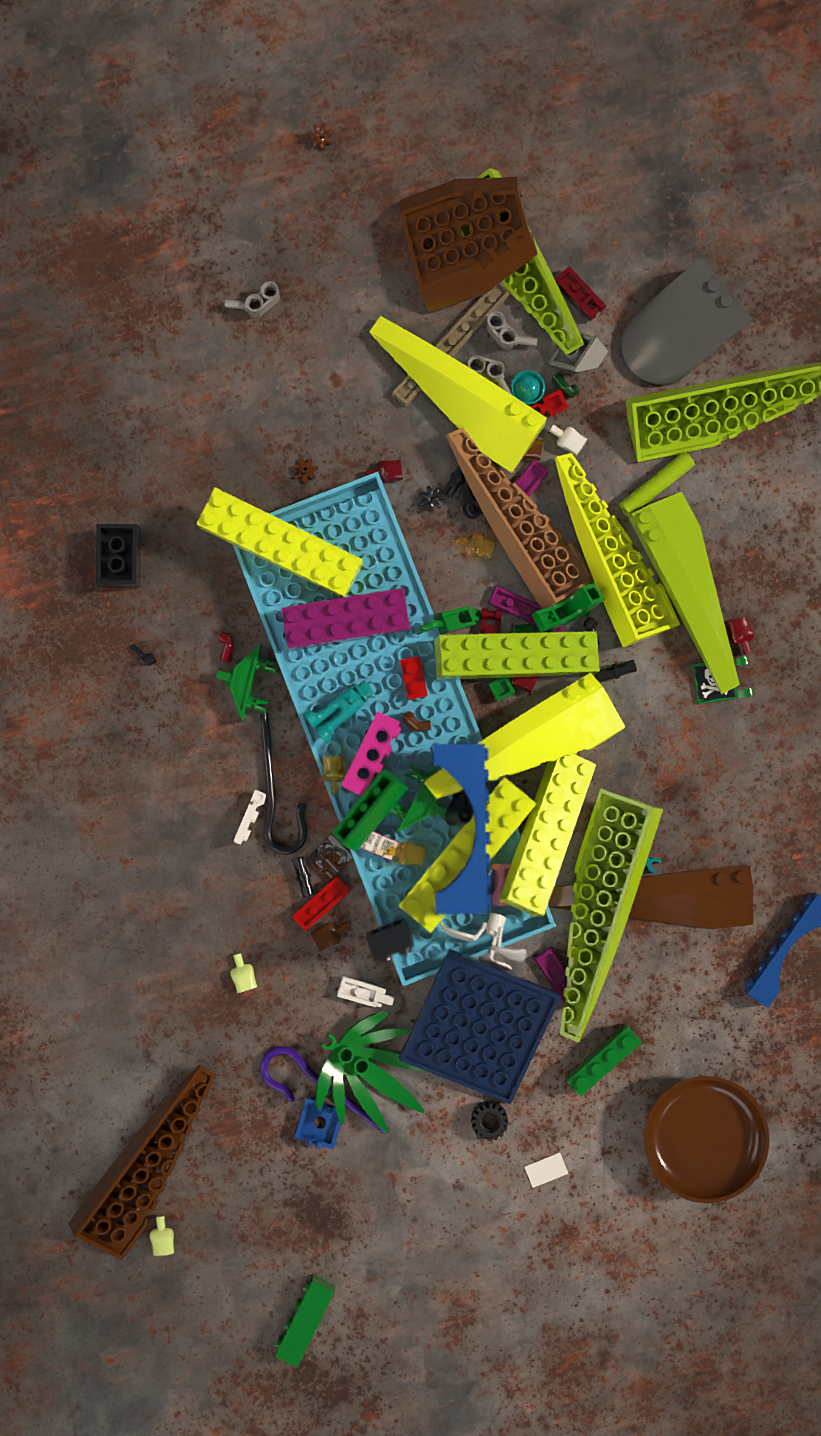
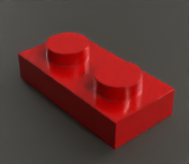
M420 656L400 660L408 700L427 697L428 693Z

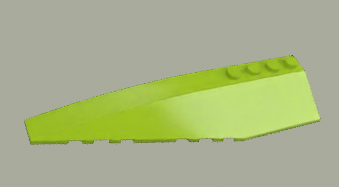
M821 362L746 374L626 398L627 418L637 462L715 447L728 438L732 439L743 431H749L755 428L756 425L771 421L796 409L799 405L813 401L812 399L821 396Z
M604 789L599 790L575 865L576 883L573 885V892L575 894L574 904L571 907L573 916L570 923L567 951L569 961L565 973L567 983L563 995L565 996V1005L562 1008L560 1028L561 1035L575 1042H579L611 967L663 809Z

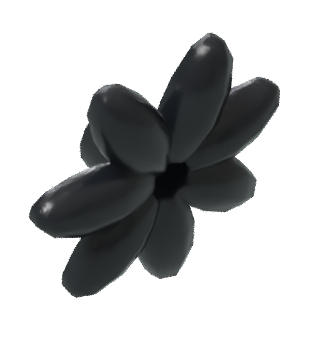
M427 486V493H419L424 498L420 505L428 504L427 509L429 512L432 510L433 505L440 509L441 506L438 501L444 500L445 497L438 495L440 488L432 491L430 486Z

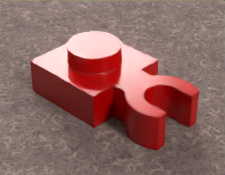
M561 389L543 397L544 404L537 403L531 406L534 410L540 409V414L543 416L549 413L550 417L569 409Z

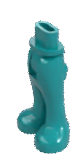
M364 680L359 685L355 684L354 688L351 687L340 693L317 712L307 710L303 715L327 744L332 738L333 731L354 715L365 702H368V697L374 691ZM340 709V712L324 725L319 726L327 717Z

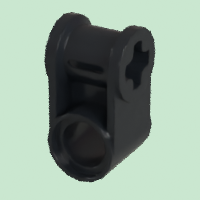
M463 789L453 794L450 805L445 812L446 823L450 826L467 824L471 821L474 814L469 798Z

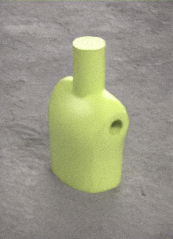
M241 953L233 955L236 967L231 970L230 974L237 993L258 987L253 966L251 964H244Z
M164 1215L156 1216L157 1228L150 1232L153 1255L173 1254L174 1231L171 1228H165Z

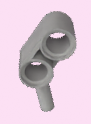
M266 282L261 286L259 292L248 296L245 301L225 300V308L245 309V312H248L251 317L259 318L279 302V289L274 282ZM272 290L275 292L272 297L266 296L268 291ZM254 303L260 304V307L257 309L250 308Z
M495 311L488 315L486 329L503 350H511L517 344L537 346L538 338L518 336L516 330L506 323L505 317L501 312ZM497 320L500 322V325L495 327L490 322ZM503 336H511L513 340L506 342L503 340Z
M478 355L472 356L468 360L467 367L472 369V364H479L481 369L474 370L475 372L512 395L504 381L505 368L501 362ZM497 369L500 371V374L493 376L490 371Z

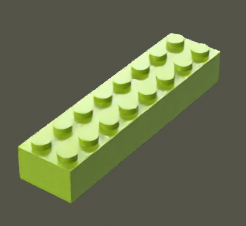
M597 631L439 635L434 639L437 680L588 675L589 673L593 675L600 671Z

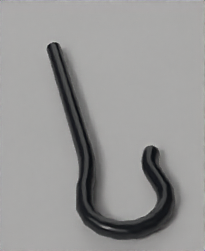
M260 714L268 804L263 835L266 844L272 851L278 854L289 855L302 848L307 839V827L304 819L306 806L304 803H299L296 810V820L299 828V838L288 847L276 844L271 835L276 804L268 714Z

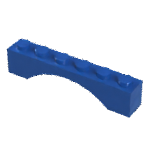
M812 893L804 899V906L792 916L790 926L782 930L778 943L770 947L768 951L769 956L765 961L762 960L756 968L757 973L745 983L746 988L744 992L767 1008H769L780 992V970L789 949L804 934L817 927H821V896L819 894Z

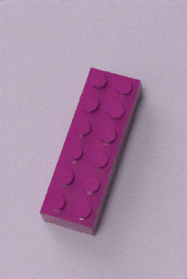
M404 588L281 608L289 651L410 631Z

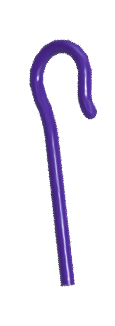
M277 1046L270 1049L263 1056L260 1063V1073L263 1081L269 1087L282 1093L289 1102H293L295 1097L292 1091L273 1080L269 1075L268 1064L270 1060L276 1055L286 1054L297 1063L300 1070L316 1085L319 1076L309 1068L296 1050L288 1046ZM330 1085L328 1094L332 1096V1086ZM345 1096V1106L378 1131L384 1135L386 1134L368 1116L364 1109Z

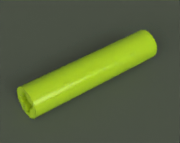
M687 452L681 453L619 503V507L624 514L630 517L632 513L640 510L694 467L695 463Z

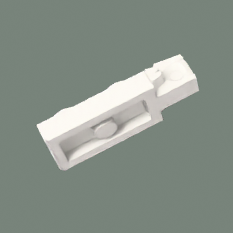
M257 790L254 791L234 838L235 843L241 845L242 841H247L251 832L248 830L250 822H255L259 813L255 810L258 806L264 804L265 793Z
M342 976L337 994L338 997L372 1007H381L382 1003L392 1006L395 996L385 994L386 989L346 976Z

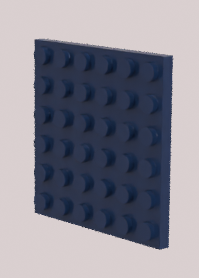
M449 948L402 1049L399 1061L511 1104L560 1001L561 994Z

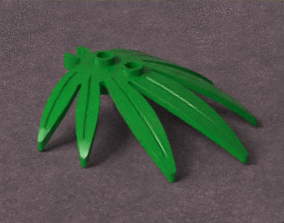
M381 1011L356 1022L346 1031L338 1043L336 1038L330 1033L326 1034L330 1038L329 1044L326 1045L320 1042L321 1047L325 1050H332V1052L325 1060L319 1073L316 1086V1108L319 1111L321 1110L332 1078L334 1107L339 1122L344 1125L345 1090L343 1075L345 1074L354 1096L364 1111L388 1134L389 1130L375 1101L357 1075L359 1074L371 1086L394 1101L424 1113V1109L395 1078L368 1059L370 1058L403 1069L427 1071L399 1061V1053L379 1048L364 1047L365 1044L382 1042L409 1033V1030L406 1028H384L365 1033L388 1015V1012Z

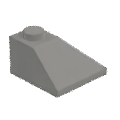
M580 333L585 345L569 355H566L558 347L548 363L552 366L574 372L598 368L608 350L597 337Z

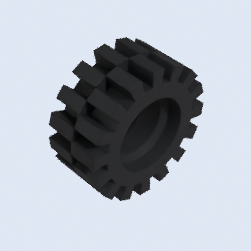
M485 1101L483 1104H478L479 1106L474 1108V1112L471 1115L473 1131L483 1140H498V1137H502L504 1131H507L508 1117L505 1109L494 1101ZM492 1113L497 1117L498 1121L495 1127L486 1128L483 1126L482 1118L485 1114Z

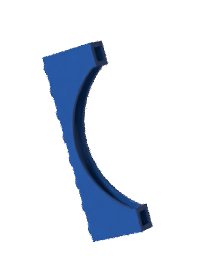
M433 744V766L443 768L463 788L471 803L476 827L473 848L465 866L446 887L440 891H435L436 914L487 913V908L491 907L490 895H487V887H490V874H486V866H490V853H486V845L490 844V834L486 832V824H489V811H486L485 803H489V790H485V782L489 781V770L485 769V761H488L489 752L488 748H485V744Z

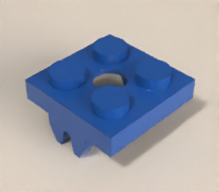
M307 1097L295 1138L305 1141L308 1145L314 1144L317 1148L326 1147L334 1150L341 1126L334 1105L324 1102L319 1111L316 1108V1099ZM319 1116L324 1117L326 1120V1125L323 1128H317L314 1124V1120Z

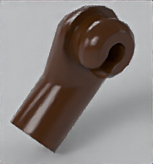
M411 711L403 714V723L411 731L431 730L430 720L419 721Z

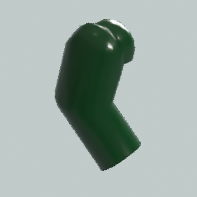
M560 373L552 377L559 390L561 389L569 398L579 394L578 386L576 384L569 386Z

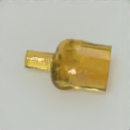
M475 533L471 539L459 536L457 544L468 547V553L471 556L490 560L496 540Z
M344 756L322 757L323 780L330 782L331 794H339L338 782L343 781L345 778Z
M401 842L399 848L386 847L385 854L397 856L398 864L422 867L425 858V846Z

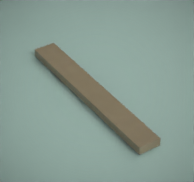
M501 282L482 295L434 347L454 357L487 321L488 315L495 312L511 295L504 284ZM407 375L391 394L407 407L422 390Z

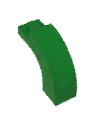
M593 583L581 587L562 602L536 611L531 616L541 633L548 630L551 632L585 615L605 599L596 584Z

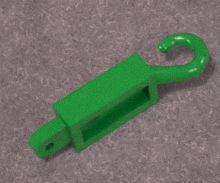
M470 606L441 612L434 616L433 621L420 626L418 631L424 633L438 628L440 635L468 629L476 625V621L481 619V613L478 609L471 610ZM459 614H460V616H461V619H462V622H463V623H461V622L459 621V618H458V615H459Z

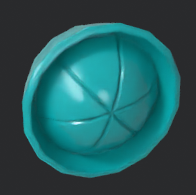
M530 370L521 371L516 374L510 386L512 395L527 405L539 401L545 391V383L541 375Z

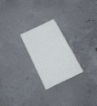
M561 1153L525 1166L532 1188L568 1174Z

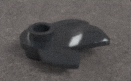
M462 485L459 491V499L463 504V514L468 519H476L484 513L472 490L468 486ZM470 506L474 507L473 513L469 511Z

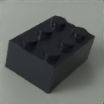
M96 524V585L100 588H140L141 528L137 524Z
M406 918L368 931L366 934V940L374 962L378 960L380 963L387 962L392 959V955L397 953L400 956L411 953L412 948L415 947Z

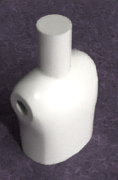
M553 425L549 431L559 437L557 445L563 450L572 453L575 457L587 441V438L580 435L572 427H567L563 431Z

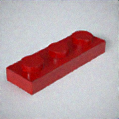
M336 876L292 917L304 931H307L351 890Z

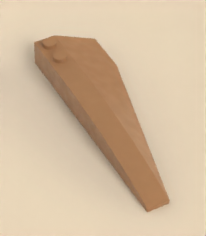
M463 428L449 433L446 437L482 512L540 607L545 609L556 605L573 595L581 587L594 583L590 569L572 542L568 544L562 537L564 534L559 529L556 530L549 523L550 519L536 509L537 505L515 482L512 484L506 478L507 474L502 469L499 470L492 463L493 460L478 451L479 448Z

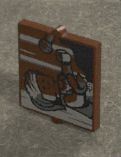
M330 834L306 859L316 868V872H320L330 882L353 859V856L345 846Z

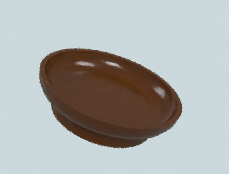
M697 1076L684 1079L672 1085L655 1101L645 1124V1153L654 1175L669 1191L692 1202L718 1203L741 1194L758 1178L766 1163L769 1152V1128L760 1105L744 1088L720 1077Z

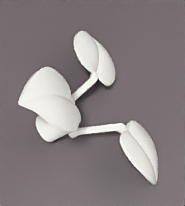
M491 913L488 922H483L481 929L475 935L453 930L440 921L441 928L448 935L470 942L471 940H477L485 929L487 930L486 934L493 937L489 959L480 956L479 961L505 971H511L512 967L495 961L493 958L494 951L515 961H525V949L510 950L501 948L502 931L506 918L499 914Z

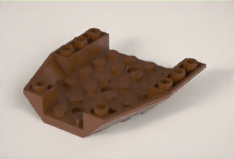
M518 177L454 179L401 199L400 216L418 287L430 313L486 294L538 255L534 237L529 231L521 200L523 195ZM504 212H508V220L505 222H500V215ZM466 226H470V234L467 236H463L462 229ZM433 240V247L426 250L424 248L426 241Z

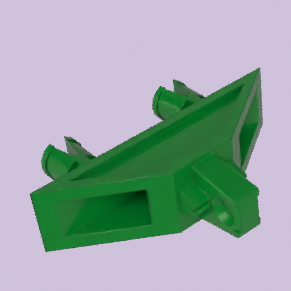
M262 643L234 669L229 668L228 672L217 671L216 678L226 681L225 686L230 687L242 722L245 721L247 710L252 709L266 713L267 709L258 705H269V700L254 698L251 695L258 670L273 674L277 672L275 669L268 667V665L278 666V661L261 658Z
M410 764L409 768L417 774L406 772L405 776L421 783L420 786L422 787L410 808L406 809L396 803L393 807L397 811L392 809L389 811L390 814L401 819L400 822H402L396 833L429 816L435 818L438 814L445 818L447 809L441 807L444 802L439 800V798L436 799L424 784L426 780L437 773L436 766H433L431 771L426 773Z

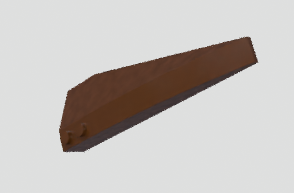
M747 864L642 876L628 918L709 929L753 925L751 867ZM574 884L554 886L548 907L571 910L572 904H574Z
M199 1064L143 1125L68 1224L74 1237L123 1260L150 1221L147 1217L151 1210L154 1211L156 1208L158 1196L166 1186L165 1181L168 1175H171L182 1151L186 1135H189L194 1117L198 1116L200 1111L199 1106L202 1100L206 1098L216 1076L214 1072Z

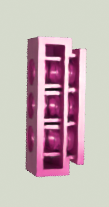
M377 711L341 784L342 787L361 796L372 784L374 776L380 774L384 766L380 764L383 757L388 758L393 746L390 743L393 738L397 739L402 729L399 727V721ZM384 731L387 733L388 738L385 742H378L376 740L378 732ZM373 749L378 751L379 756L377 760H368V751ZM361 768L369 770V777L365 780L358 777V771Z

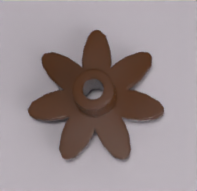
M326 123L321 128L314 124L315 133L308 134L310 138L314 139L312 147L319 144L321 150H324L325 143L332 144L331 139L328 137L333 134V131H326Z
M300 458V466H293L294 470L299 471L296 473L295 479L302 477L304 483H307L308 476L311 479H316L313 472L318 470V466H311L312 458L306 463Z

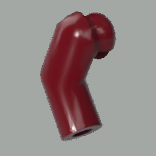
M222 632L219 636V642L224 643L220 660L229 663L233 651V637L230 633Z

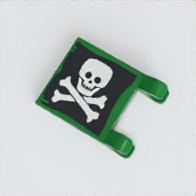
M747 657L733 659L735 667L748 664ZM705 663L692 665L698 704L753 696L751 688L737 690V687L721 694Z

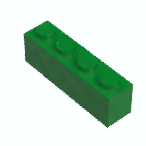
M383 769L332 834L343 846L358 851L406 792L408 787L396 775Z
M624 1023L567 1074L565 1079L578 1095L582 1097L642 1042Z
M313 1275L311 1281L307 1279L302 1289L304 1295L302 1299H297L293 1307L295 1313L292 1318L288 1317L283 1328L286 1331L283 1337L279 1335L274 1346L277 1349L275 1357L295 1367H298L335 1292V1285Z

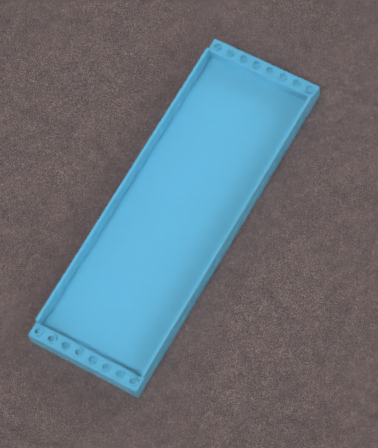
M375 472L269 514L363 559V565L347 597L404 588L410 631L289 651L281 608L341 597L233 545L339 822L343 820L361 797V795L342 787L341 784L377 711L399 721V727L402 728L397 739L393 738L390 743L393 747L388 758L384 756L380 764L384 765L382 770L384 769L396 775L408 787L406 792L397 801V804L406 809L411 807L422 787L420 786L421 783L405 776L406 772L417 774L409 768L410 764L427 773L433 767V744H478L483 740L460 680H437L434 639L440 633L438 628L424 633L418 631L420 626L434 620V614L379 473ZM420 656L428 696L408 700L400 660ZM365 680L374 693L368 697L369 701L365 702L354 715L333 731L330 742L326 744L304 717L303 713L307 710L313 712L321 710L340 693L351 687L354 688L355 684L359 685ZM340 709L327 717L319 726L324 725L340 712ZM411 711L419 721L430 720L431 730L411 731L403 723V714ZM384 731L376 734L378 742H385L388 738L387 733ZM374 749L367 753V758L370 761L377 760L379 756L378 751ZM436 766L437 772L443 769L440 766ZM361 768L358 771V777L362 780L369 777V770ZM499 779L485 782V790H489V794L497 786ZM453 794L439 798V800L444 802L441 807L448 809ZM390 813L384 817L374 831L400 842L392 861L362 848H359L358 851L350 849L380 927L406 918L415 947L412 948L411 953L400 956L399 953L392 955L403 986L438 973L449 948L472 958L491 951L493 937L486 934V929L477 940H471V942L448 935L441 928L440 922L432 932H429L399 907V903L464 826V824L450 826L446 823L445 818L438 814L435 818L429 816L398 833L396 832L402 823L400 822L401 819ZM516 828L490 860V866H486L487 874H489V869H492V864L512 863L521 838L518 828ZM490 895L491 907L487 908V913L446 914L441 920L445 926L453 930L475 935L481 929L483 922H488L491 913L499 914L506 918L502 931L501 948L556 926L548 905L544 915L533 917L511 906L493 905L492 895Z

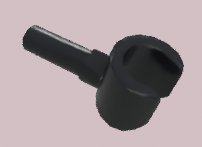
M589 617L584 621L583 625L588 631H595L593 628L598 623L593 617Z
M135 644L131 646L146 665L151 666L157 662L151 652L145 655Z

